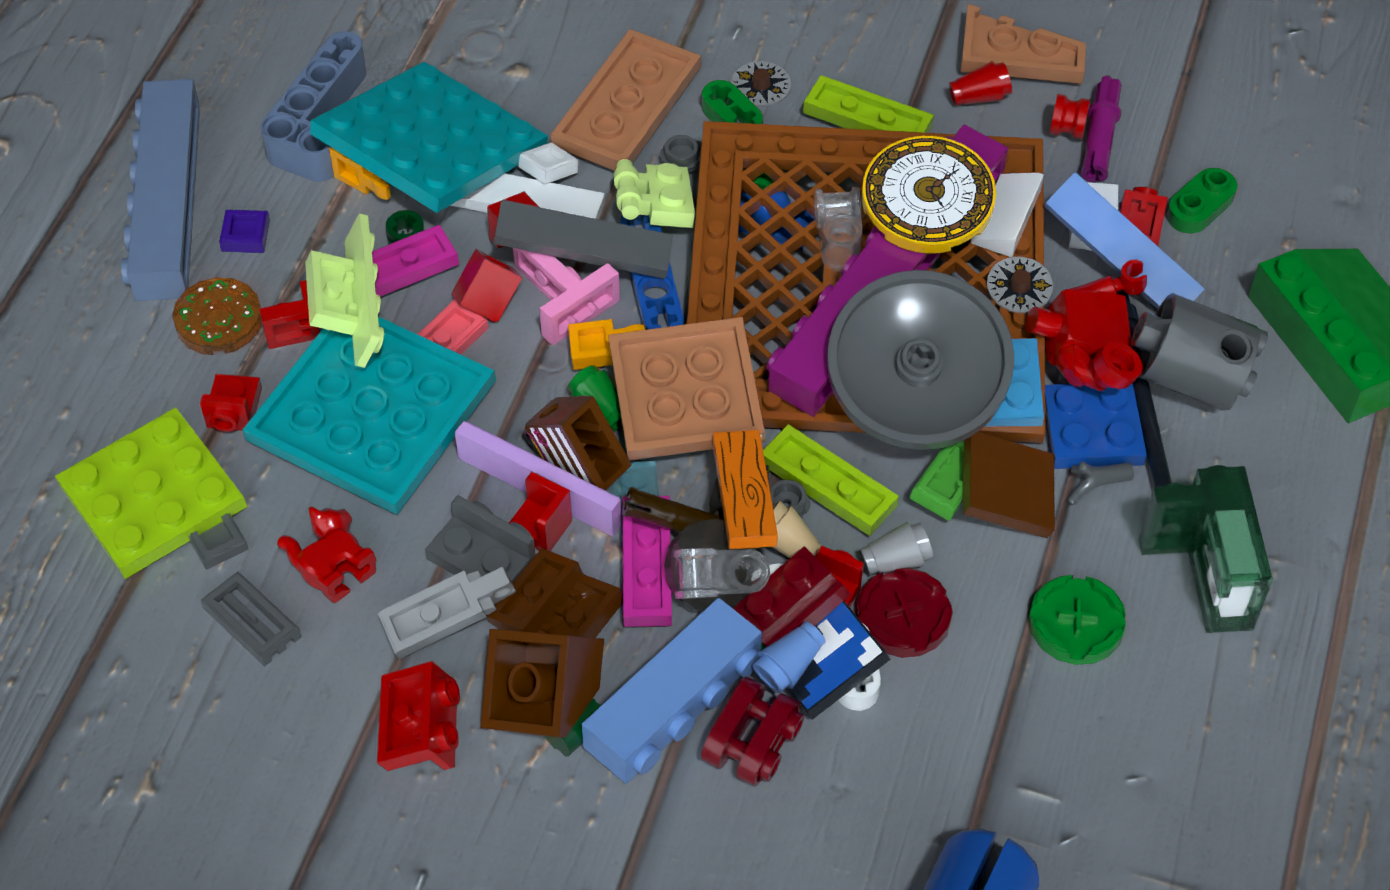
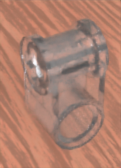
M852 187L850 192L823 193L822 189H815L814 216L815 225L819 233L821 258L828 268L842 272L850 256L854 253L857 255L861 253L863 227L861 221L859 187Z
M717 548L673 550V558L678 560L679 590L675 591V599L719 597V595L754 593L765 587L770 577L769 562L763 554L756 550H717ZM739 560L747 568V578L743 584L735 576V566Z

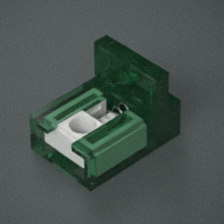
M1214 465L1208 468L1197 469L1193 485L1172 483L1163 487H1154L1138 539L1141 554L1188 553L1206 633L1253 631L1273 578L1245 466L1226 467Z

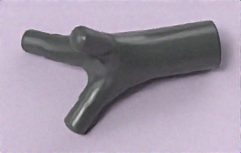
M1080 462L1078 466L1073 465L1071 473L1086 478L1075 488L1067 501L1070 505H1075L1082 495L1096 487L1109 483L1133 480L1134 470L1132 464L1127 462L1091 466L1086 462Z

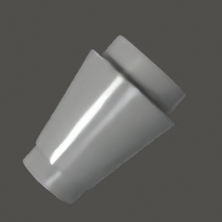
M906 522L872 542L867 547L860 549V554L869 576L881 572H891L900 568L924 566V561L933 558L931 544L921 522L911 526Z

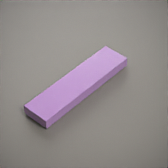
M463 421L455 431L458 459L525 493V479L530 472H534L570 490L573 517L612 537L622 526L621 499L469 422Z

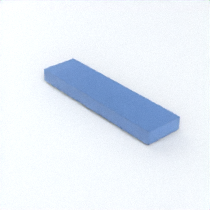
M1076 172L1045 203L1044 207L1120 276L1122 266L1127 261L1136 259L1142 261L1143 272L1137 277L1147 275V286L1140 294L1155 308L1158 309L1165 298L1172 293L1194 301L1205 290Z

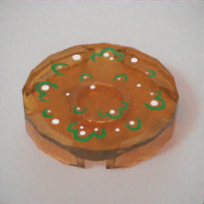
M215 277L199 281L182 293L175 302L172 314L178 338L187 348L208 355H213V351L224 350L226 354L239 350L253 340L260 331L262 323L259 310L261 306L257 294L248 284L234 278Z

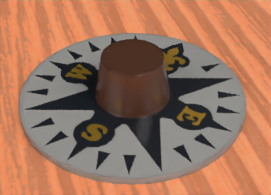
M754 61L744 64L733 73L731 83L755 106L759 107L771 106L781 102L791 90L789 74L782 67L771 62Z
M1010 257L999 261L990 270L987 278V289L990 297L1000 307L1015 313H1029L1032 307L1042 308L1050 300L1053 292V280L1049 271L1039 262L1026 257Z

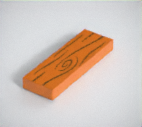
M759 430L713 432L712 445L729 549L777 546L778 533Z

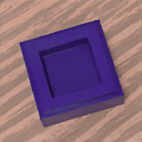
M225 210L219 240L221 252L264 253L270 224L268 211Z

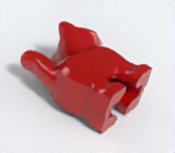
M311 506L309 507L311 526L319 540L302 550L295 538L283 535L279 537L277 545L287 553L289 561L300 572L306 583L321 590L324 596L332 603H337L350 593V588L345 584H341L345 577L343 574L350 572L362 584L376 573L375 562L377 560L374 552L370 548L361 547L356 537L350 533L352 517L345 509L334 510L324 508L318 510Z

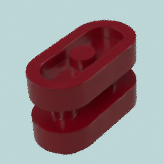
M745 676L738 684L705 741L701 760L721 769L731 757L740 762L736 774L737 778L756 787L762 779L769 782L773 778L782 758V754L778 753L785 740L790 742L795 740L803 725L805 715L799 713L800 702L783 693L777 696L772 705L763 701L765 685ZM753 718L761 721V724L748 744L742 741L741 738Z

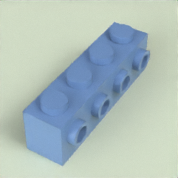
M718 597L582 723L583 748L625 784L630 782L638 773L646 774L655 766L661 756V751L673 740L676 742L682 740L693 728L695 719L707 707L709 709L717 707L726 697L731 684L740 676L743 678L745 676L748 677L754 671L753 664L759 659L758 652L761 651L762 631Z

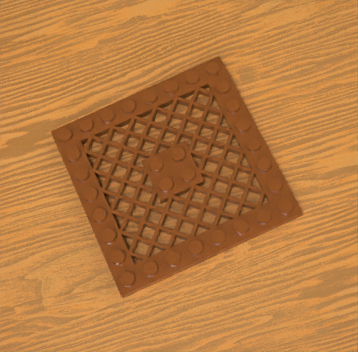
M703 121L687 324L743 317V322L746 323L756 316L766 326L754 336L745 329L750 355L753 353L764 364L753 372L764 427L785 428L789 424L795 429L866 433L847 416L836 400L834 393H832L815 417H812L768 391L769 379L767 378L769 377V371L767 370V364L772 354L763 345L777 336L787 346L792 339V333L786 327L798 318L801 319L804 315L810 317L812 314L810 309L817 305L823 290L829 284L835 286L842 277V270L850 256L854 253L859 255L866 247V240L869 235L863 234L867 231L871 232L875 225L869 216L865 214L863 207L859 203L862 201L863 178L872 159L885 147L902 139L915 136H937L943 138L951 136L953 138L955 134ZM987 136L1008 147L1004 174H1043V139ZM782 170H790V171H788V172L785 174ZM824 172H833V173L828 176V175H826ZM763 173L774 181L764 190L753 182L754 179ZM805 175H808L817 184L807 192L796 184ZM848 177L860 186L851 194L846 193L839 186ZM1044 180L1041 192L1013 254V257L1030 258L1043 266ZM743 189L751 199L740 206L741 191ZM785 191L795 201L783 209L770 196L777 192ZM826 193L837 202L828 211L824 210L816 202ZM763 206L772 218L760 226L750 216ZM803 210H806L815 218L805 228L794 219ZM847 212L858 221L848 230L837 221ZM740 224L750 234L738 242ZM783 226L792 237L781 245L771 234ZM826 228L830 233H825V246H823L814 236ZM970 239L964 242L967 246L957 254L952 250L941 253L939 258L945 263L934 272L950 275L955 271L968 284L982 292L995 305L1004 318L1012 339L1037 338L1044 411L1042 426L983 427L978 432L1009 441L1043 443L1045 437V337L1026 331L1025 325L1028 313L1008 311L997 305L989 295L987 278L990 270L999 261L1010 257L971 244ZM760 243L770 253L758 262L748 251ZM802 245L814 255L803 264L791 255ZM976 254L988 264L979 273L975 272L966 263ZM738 260L747 270L735 279L736 262ZM779 262L791 272L780 281L768 272ZM824 264L822 283L812 273ZM758 279L768 290L755 299L745 288ZM799 282H802L812 291L801 301L789 291ZM735 296L745 307L733 315ZM776 299H779L789 308L778 318L774 317L766 309Z

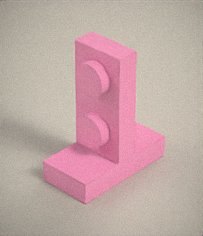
M513 248L514 267L551 300L540 307L539 310L541 334L552 346L569 335L568 324L589 322L620 301L619 273L608 263L581 280L578 273L572 267H565L554 256Z

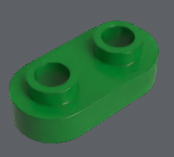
M1207 168L1199 172L1171 198L1167 211L1168 223L1175 230L1182 233L1194 234L1203 231L1233 203L1237 191L1235 177L1228 171L1220 168Z

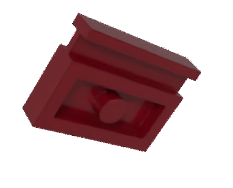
M803 546L733 609L762 631V643L767 647L795 628L800 627L805 621L816 626L848 598L850 593Z

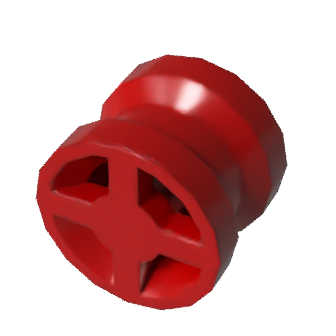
M1057 94L1049 134L1070 133L1074 139L1082 140L1090 99L1081 98L1078 101L1069 100L1066 95Z

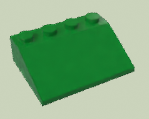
M1358 248L1294 249L1259 263L1248 298L1344 420L1349 424L1389 407L1390 286Z

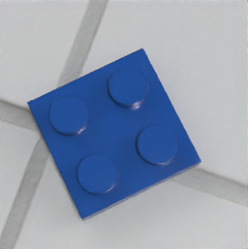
M1133 383L1125 389L1111 387L1103 391H1098L1084 385L1082 387L1077 386V388L1071 384L1045 385V423L1050 452L1054 454V469L1071 468L1073 465L1078 466L1080 462H1086L1091 466L1130 462L1132 466L1144 465L1147 453Z

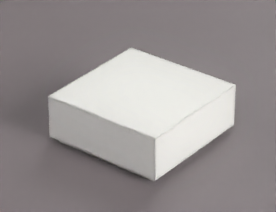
M551 142L522 152L519 158V168L543 184H547L577 173L578 159Z

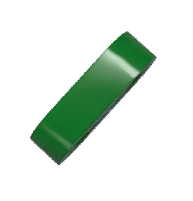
M714 80L704 86L702 90V111L711 122L737 123L738 120L740 123L763 124V114L731 82Z

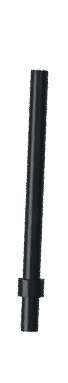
M1124 290L1117 291V294L1126 297L1132 340L1135 327L1139 321L1136 306L1130 303L1129 294ZM1132 346V349L1139 355V349ZM1138 377L1133 382L1157 504L1159 507H1170L1176 503V498L1149 381Z

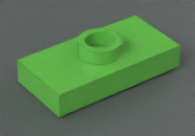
M964 440L951 446L943 447L913 488L909 498L948 521H951L963 503Z

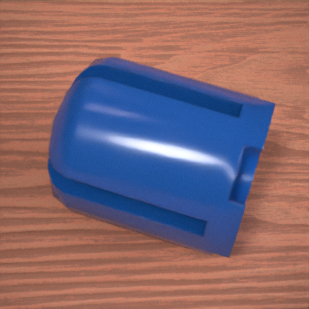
M978 828L960 831L950 837L944 845L923 890H977L987 869L990 859L988 855L995 842L997 833ZM1008 838L984 890H1038L1039 874L1036 862L1023 846Z

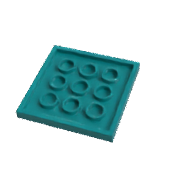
M422 62L311 120L310 126L311 135L436 213L519 165V158L522 152L545 145L548 140L547 134L533 127L529 122L521 120L501 108L497 103L489 101L469 89L465 84L459 83L426 62Z
M379 316V326L384 329L383 343L379 352L372 353L368 363L363 368L355 366L352 335L322 329L243 428L244 438L246 441L398 515L455 437V431L463 421L466 422L496 382L495 370Z

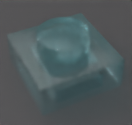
M656 461L631 463L632 466L611 485L612 494L621 499V512L623 497H627L626 495L630 487L659 496Z

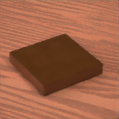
M977 432L965 439L963 515L1048 538L1055 531L1054 454L981 432Z

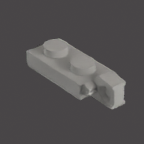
M503 567L482 577L479 571L469 574L462 571L379 611L378 616L398 659H401L486 618V615L496 610L494 603L515 593V589L508 573Z

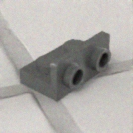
M457 495L451 502L453 517L425 549L427 560L453 575L465 571L466 574L479 571L482 577L503 567L513 583L535 556L533 537L522 525L515 522L509 524L493 515L491 510L478 501L470 502Z

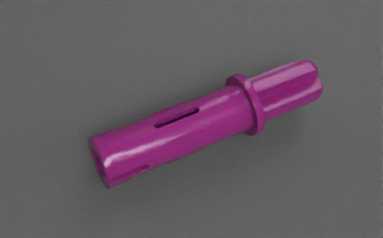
M1110 75L1103 76L1101 82L1097 84L1094 103L1090 105L1088 110L1091 122L1081 176L1084 180L1092 183L1097 182V176L1100 182L1108 178L1115 125L1120 120L1122 114L1118 106L1122 85L1119 79H1112Z

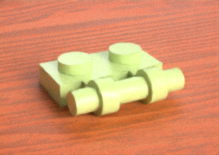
M622 159L617 163L613 174L614 185L618 190L616 193V203L624 218L632 220L638 215H649L650 225L693 228L695 210L688 167H679L671 163L660 165L646 164L645 173H638L637 169L633 167L632 162L628 159Z

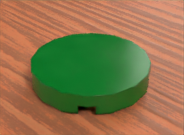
M1065 575L1045 583L1035 594L1029 615L1031 634L1040 648L1056 660L1074 665L1094 664L1111 656L1121 644L1126 626V613L1124 604L1115 591L1100 580L1087 576L1085 580L1080 578L1073 579V575Z

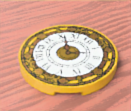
M937 136L910 137L885 147L868 165L862 185L864 212L869 216L873 224L885 234V239L898 247L919 253L951 251V247L960 245L975 235H980L992 218L996 199L995 181L984 160L967 146L954 140Z

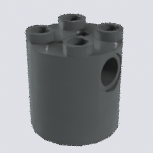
M1172 293L1161 303L1155 315L1148 312L1142 314L1135 327L1131 344L1140 351L1139 357L1142 361L1143 369L1139 378L1220 410H1230L1237 396L1247 397L1255 384L1257 373L1251 369L1255 357L1262 353L1266 345L1268 332L1259 329L1256 325Z

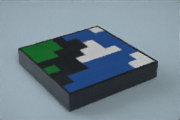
M845 601L815 626L824 636L826 643L820 648L793 689L789 688L812 720L891 660ZM761 642V650H763L766 646Z

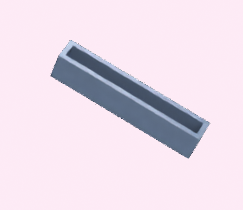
M193 79L144 81L142 99H136L135 101L136 120L140 125L139 129H134L132 133L133 149L137 155V160L130 161V179L132 186H134V192H128L127 210L129 217L132 219L131 225H125L124 227L125 247L129 254L128 258H122L121 260L122 280L124 284L131 285L135 301L184 299L188 296L200 105Z

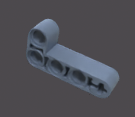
M342 31L331 35L263 119L261 134L267 160L273 166L317 182L327 181L334 177L329 151L330 146L311 135L310 126L312 119L345 103L364 80L367 74L362 40L357 34Z

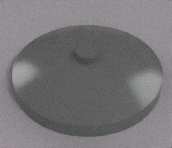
M912 270L879 278L859 290L846 303L837 316L830 334L827 368L831 388L839 405L847 416L867 434L882 442L901 448L914 450L938 449L951 446L973 436L996 415L1005 400L1013 376L1014 349L1004 318L995 305L982 292L967 282L948 274L927 270Z

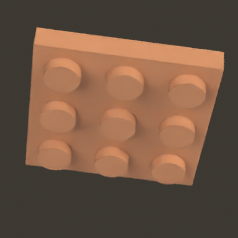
M743 317L608 335L624 441L629 461L713 449V432L759 430L761 442H765V430Z

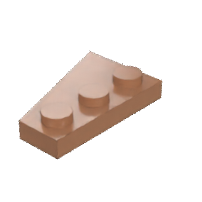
M967 4L961 72L970 73L993 61L994 64L1004 62L1010 77L1083 83L1086 43L1042 28L1030 31L1015 26V19L1001 15L997 20L980 14V7Z

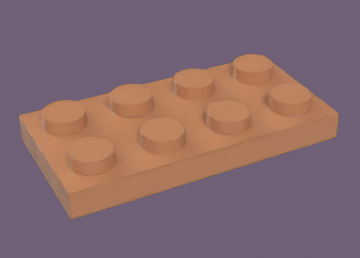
M629 29L551 133V142L568 153L614 171L616 170L617 163L622 159H628L633 163L701 68V55Z

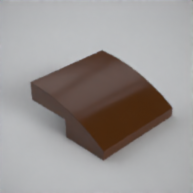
M541 548L512 583L515 593L495 604L496 610L486 616L488 622L501 630L596 638L623 604V593L619 587L584 575L577 561Z

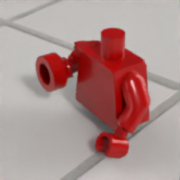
M1137 259L1127 261L1122 266L1121 276L1112 279L1110 275L1061 291L1047 309L1036 306L1030 309L1026 318V331L1045 337L1047 360L1051 365L1057 367L1066 380L1077 388V386L1082 387L1084 385L1098 391L1111 387L1125 389L1141 375L1143 369L1142 361L1139 355L1132 349L1126 297L1118 295L1117 291L1124 290L1127 294L1138 295L1145 290L1147 275L1137 277L1143 272L1142 261Z

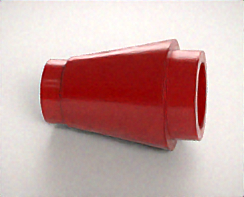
M991 61L955 81L949 82V90L954 105L958 106L961 104L1003 101L1005 95L1012 94V84L1004 62L994 64Z

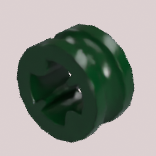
M401 210L395 212L386 221L388 244L424 231V221L414 211Z

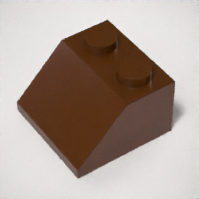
M490 629L480 728L566 738L600 689L604 639Z

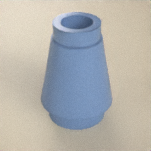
M805 621L800 627L795 628L758 652L759 659L753 664V668L759 678L776 693H781L786 687L793 689L820 648L826 643V640L814 625Z

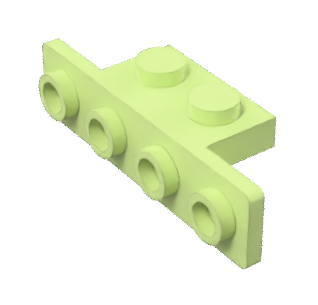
M359 213L345 240L346 258L311 250L305 266L310 326L352 335L355 366L365 368L372 353H378L381 349L384 329L379 326L378 322L381 298L375 291V281L378 272L377 264L373 263L372 260L375 236L374 233L370 232L368 215Z

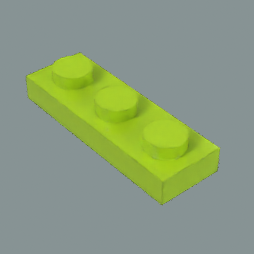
M820 75L806 97L803 107L804 114L846 129L929 133L934 119V115L823 75Z
M789 424L763 450L767 469L784 480L798 482L804 487L806 495L869 536L898 507L899 496Z

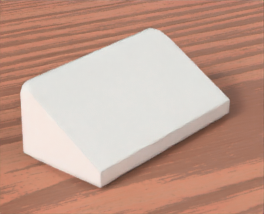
M1000 174L995 185L996 199L992 218L985 230L980 235H975L971 239V244L1013 257L1041 192L1044 174Z

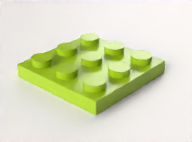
M176 407L55 475L59 487L124 579L190 541L188 536L191 533L197 531L200 535L222 522L221 516L230 513L232 517L247 508L244 496Z

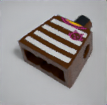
M593 396L556 397L525 424L526 439L531 446L536 447L543 460L603 490L608 489L632 466Z

